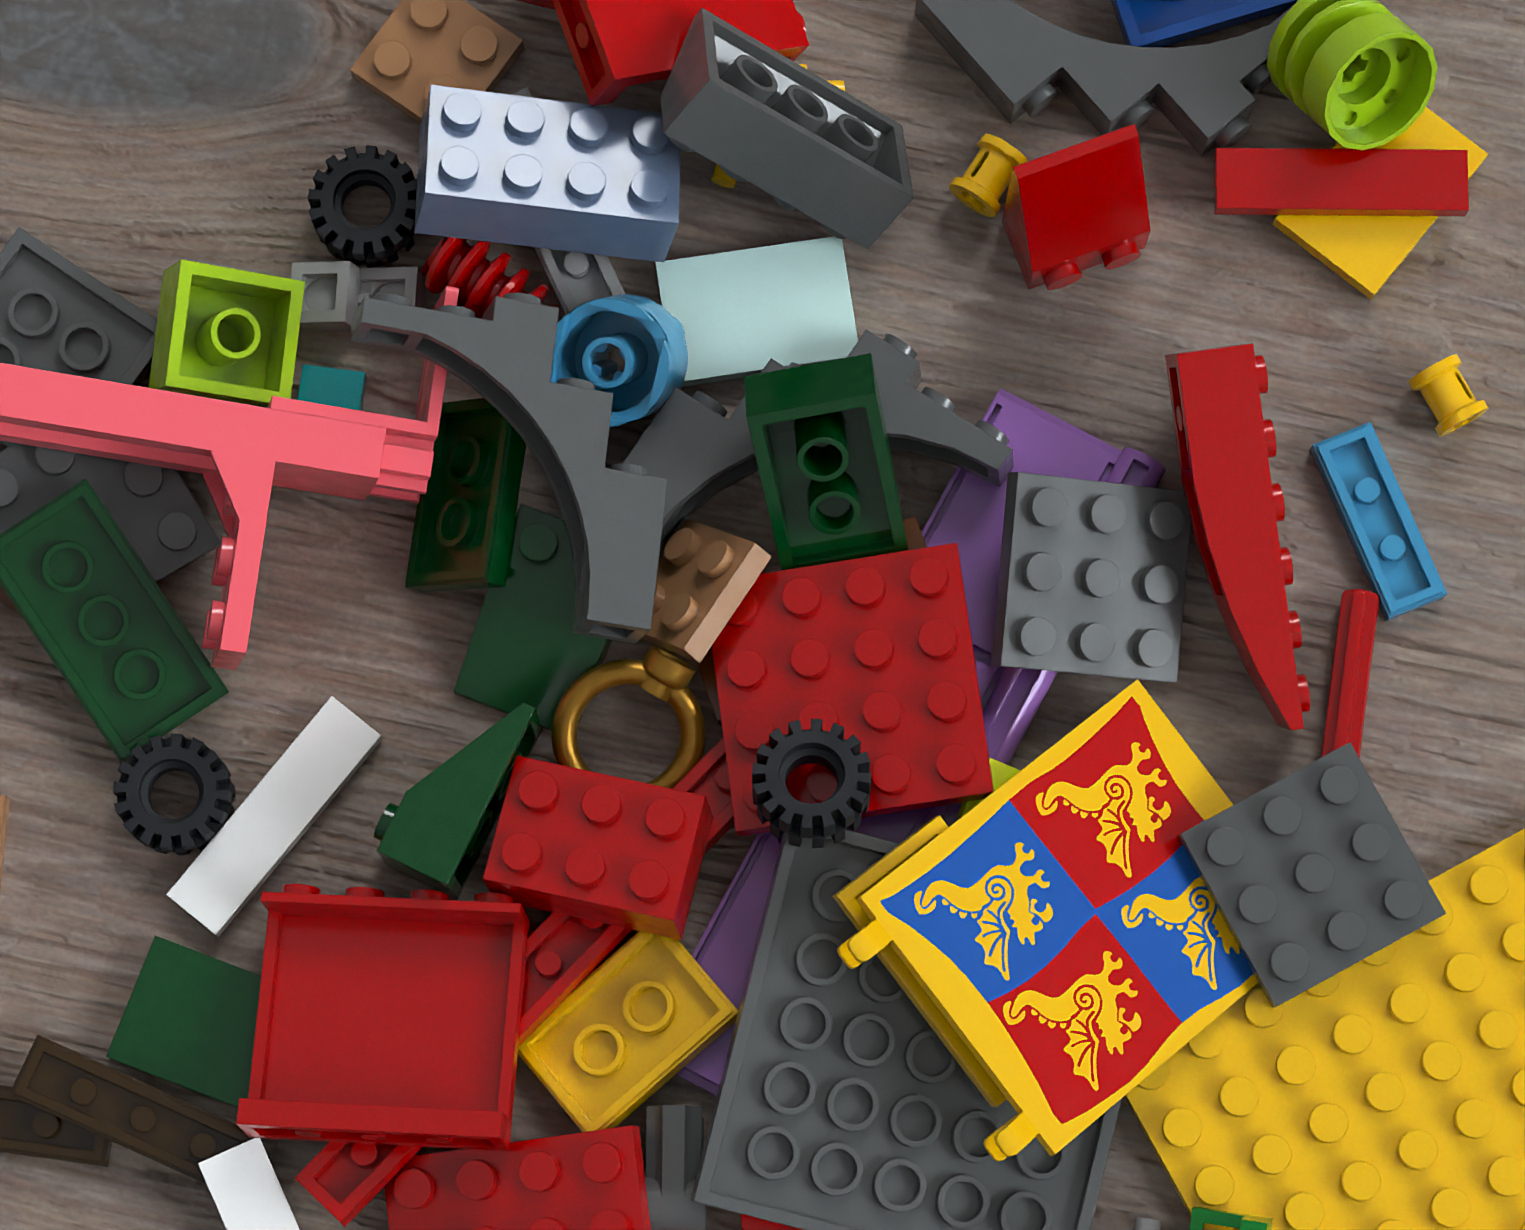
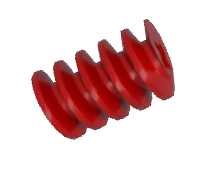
M445 237L431 252L422 268L421 273L423 276L426 275L425 286L432 294L442 293L446 286L459 288L457 306H465V308L474 311L475 318L482 319L484 312L496 296L503 297L507 293H526L540 298L541 305H543L549 291V287L545 284L540 285L530 293L524 291L523 289L529 278L530 271L523 268L511 277L505 275L504 273L511 260V255L505 252L490 262L486 259L492 242L478 241L471 246L467 243L468 239Z

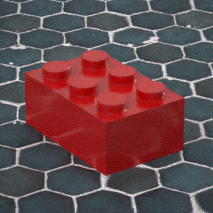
M516 755L483 880L491 893L509 895L513 897V903H521V905L682 940L713 815L707 798L704 795Z

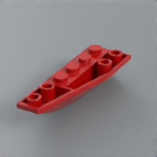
M1253 343L1165 355L1182 485L1196 545L1215 601L1240 658L1276 724L1291 731L1304 729L1302 713L1309 712L1310 693L1305 675L1297 674L1294 649L1301 648L1302 633L1297 612L1295 610L1288 611L1285 586L1293 584L1294 575L1289 549L1287 547H1280L1277 522L1284 521L1285 503L1280 484H1272L1268 458L1276 456L1277 444L1273 423L1270 419L1263 420L1260 394H1265L1268 391V374L1265 360L1262 355L1255 356Z

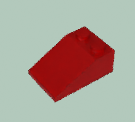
M1135 124L1013 167L1002 223L1028 289L1045 284L1047 290L1060 289L1079 280L1082 277V270L1104 263L1106 269H1114L1140 257L1139 250L1145 248L1151 229L1140 140Z

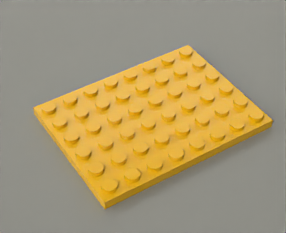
M1525 828L1428 881L1445 910V915L1277 1007H1271L1259 983H1257L1124 1096L1190 1217L1192 1207L1195 1206L1272 1218L1271 1230H1525ZM1205 1223L1204 1230H1239V1228Z

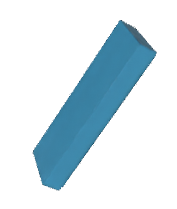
M1371 422L1313 444L1310 452L1372 592L1376 593L1379 597V608L1385 621L1443 599L1447 592Z

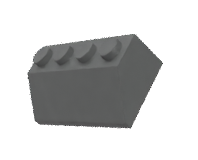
M703 8L699 10L694 16L660 96L664 134L683 151L690 153L696 151L719 164L720 168L734 180L740 182L747 180L768 192L785 209L791 211L798 209L819 221L831 235L839 239L849 238L864 248L869 249L914 199L902 125Z

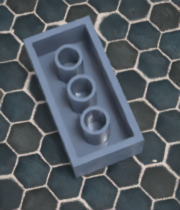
M430 85L420 124L414 233L665 262L679 224L680 148L673 144L668 136L664 134L661 113L605 106L591 107L589 104Z

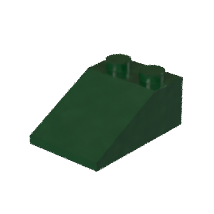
M871 353L744 376L746 417L781 570L909 550Z
M523 504L520 505L515 517L505 587L488 588L454 689V694L506 714L512 712L522 703H526L536 709L542 728L552 731L556 708L566 690L582 674L603 664L612 642L610 639L572 633L575 606V578L573 555L566 524L563 519Z
M522 703L407 790L399 806L391 802L387 805L376 826L373 837L380 840L376 851L389 868L458 900L500 816L516 755L528 758L542 731V726L534 707Z

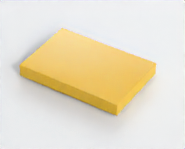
M1427 107L1404 133L1385 145L1370 148L1467 150L1468 181L1488 156L1487 152ZM1337 142L1332 149H1352V148L1343 147L1341 144H1339V143ZM1277 215L1272 225L1372 300L1439 216Z
M639 931L577 986L519 1046L518 1054L582 1132L615 1128L736 1022L738 1009L680 940Z

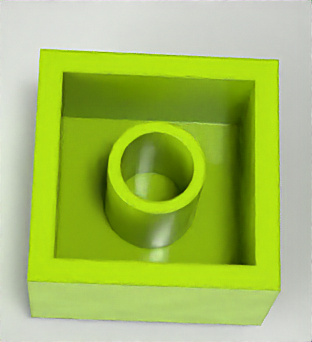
M182 259L163 270L148 388L267 408L272 396L291 399L305 281Z

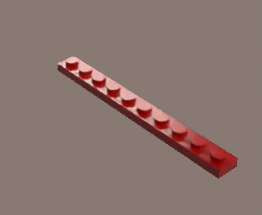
M724 737L673 788L704 795L707 798L713 820L704 855L735 824ZM556 912L550 914L527 938L519 1046L632 929ZM330 1141L304 1167L295 1179L346 1227L423 1146Z

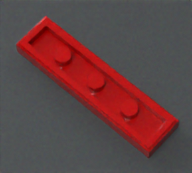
M1216 148L1214 152V215L1465 217L1469 211L1467 150Z

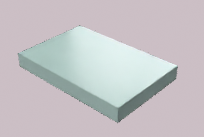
M835 236L655 262L661 305L680 321L685 331L688 366L681 387L744 378V376L760 374L771 358L788 368L791 362L803 366L847 358L858 342L842 239Z

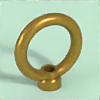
M651 645L643 660H615L588 670L570 685L556 708L551 732L552 748L556 763L591 771L580 754L577 742L578 724L584 709L594 697L609 688L619 685H638L657 698L668 702L677 717L680 739L676 755L662 774L646 782L673 789L701 760L705 746L703 714L696 697L687 686L696 670L677 656L655 645Z

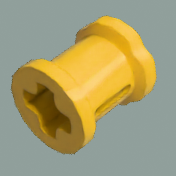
M986 133L977 143L979 148L977 155L962 177L953 178L949 184V190L960 202L975 212L987 217H995L1001 208L998 201L1010 184L1013 167L1026 163L1028 160L1018 149L1003 139Z
M1457 354L1431 365L1408 381L1412 391H1420L1436 417L1438 424L1435 430L1439 437L1448 435L1467 425L1489 409L1484 400H1476L1458 369L1462 362Z

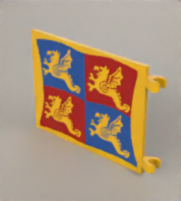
M1138 679L857 898L856 901L871 919V922L842 943L837 949L838 955L850 969H854L862 962L872 958L889 943L1018 1113L990 1134L983 1142L985 1149L996 1162L1016 1155L1035 1137L1050 1156L1058 1153L1259 983L1178 837L1181 833L1233 806V803Z

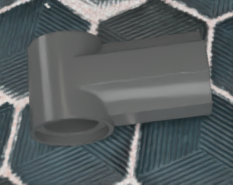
M647 1106L645 1181L651 1230H706L707 1205L690 1201L704 1149L702 1106Z

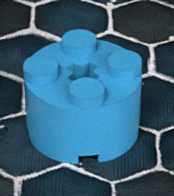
M619 294L588 301L576 307L557 323L550 382L557 383V380L562 378H578L595 384V390L613 393L610 427L628 424L659 412L675 387L681 389L688 366L685 331L680 321L673 317L664 307L642 296ZM619 348V356L625 359V369L617 371L618 363L609 359L610 350Z

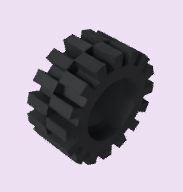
M366 145V153L357 154L355 146L344 149L345 158L338 161L336 156L332 155L326 160L328 169L324 173L318 169L313 177L315 188L309 189L308 193L311 221L321 243H325L328 252L335 258L341 255L345 261H351L356 266L358 260L365 261L367 267L372 268L379 267L378 260L387 257L390 264L399 259L397 252L400 249L404 248L408 252L415 245L413 236L415 234L417 179H415L410 166L406 162L401 164L397 154L389 150L386 151L385 155L379 154L377 146ZM361 186H376L385 191L391 200V208L386 219L379 225L371 228H359L349 223L343 215V204L348 194Z
M811 718V729L806 730L801 729L800 720L789 722L788 734L783 735L779 728L769 734V746L761 743L756 752L757 763H753L752 768L753 804H757L758 818L762 824L767 821L770 822V833L776 838L780 839L785 832L789 834V845L800 848L802 838H812V849L823 848L824 837L830 835L835 844L844 840L845 829L849 827L854 832L861 824L862 813L867 814L870 804L871 772L867 752L860 753L861 742L854 734L847 740L844 738L843 726L833 723L830 732L822 730L823 719ZM819 764L827 767L834 774L838 785L833 795L821 803L809 804L796 800L789 793L786 787L787 777L800 765Z
M171 733V738L163 739L160 735L149 738L151 744L143 748L138 744L130 751L134 755L128 763L122 761L117 770L121 773L119 782L114 781L113 793L117 796V803L114 804L117 815L121 817L124 827L130 834L145 846L153 848L156 852L163 854L175 852L177 855L189 854L190 849L196 847L202 850L209 844L208 840L220 831L226 818H230L233 815L235 808L232 805V797H236L235 786L230 779L231 774L218 755L208 748L204 742L194 737L190 740L185 738L183 734ZM170 771H183L192 775L199 787V798L194 809L187 815L177 819H169L158 815L152 807L150 798L151 789L155 781Z

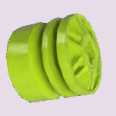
M1298 0L1280 20L1269 43L1267 68L1272 84L1343 147L1357 150H1366L1385 145L1404 133L1424 111L1434 91L1438 68L1433 48L1402 20L1394 16L1378 0Z

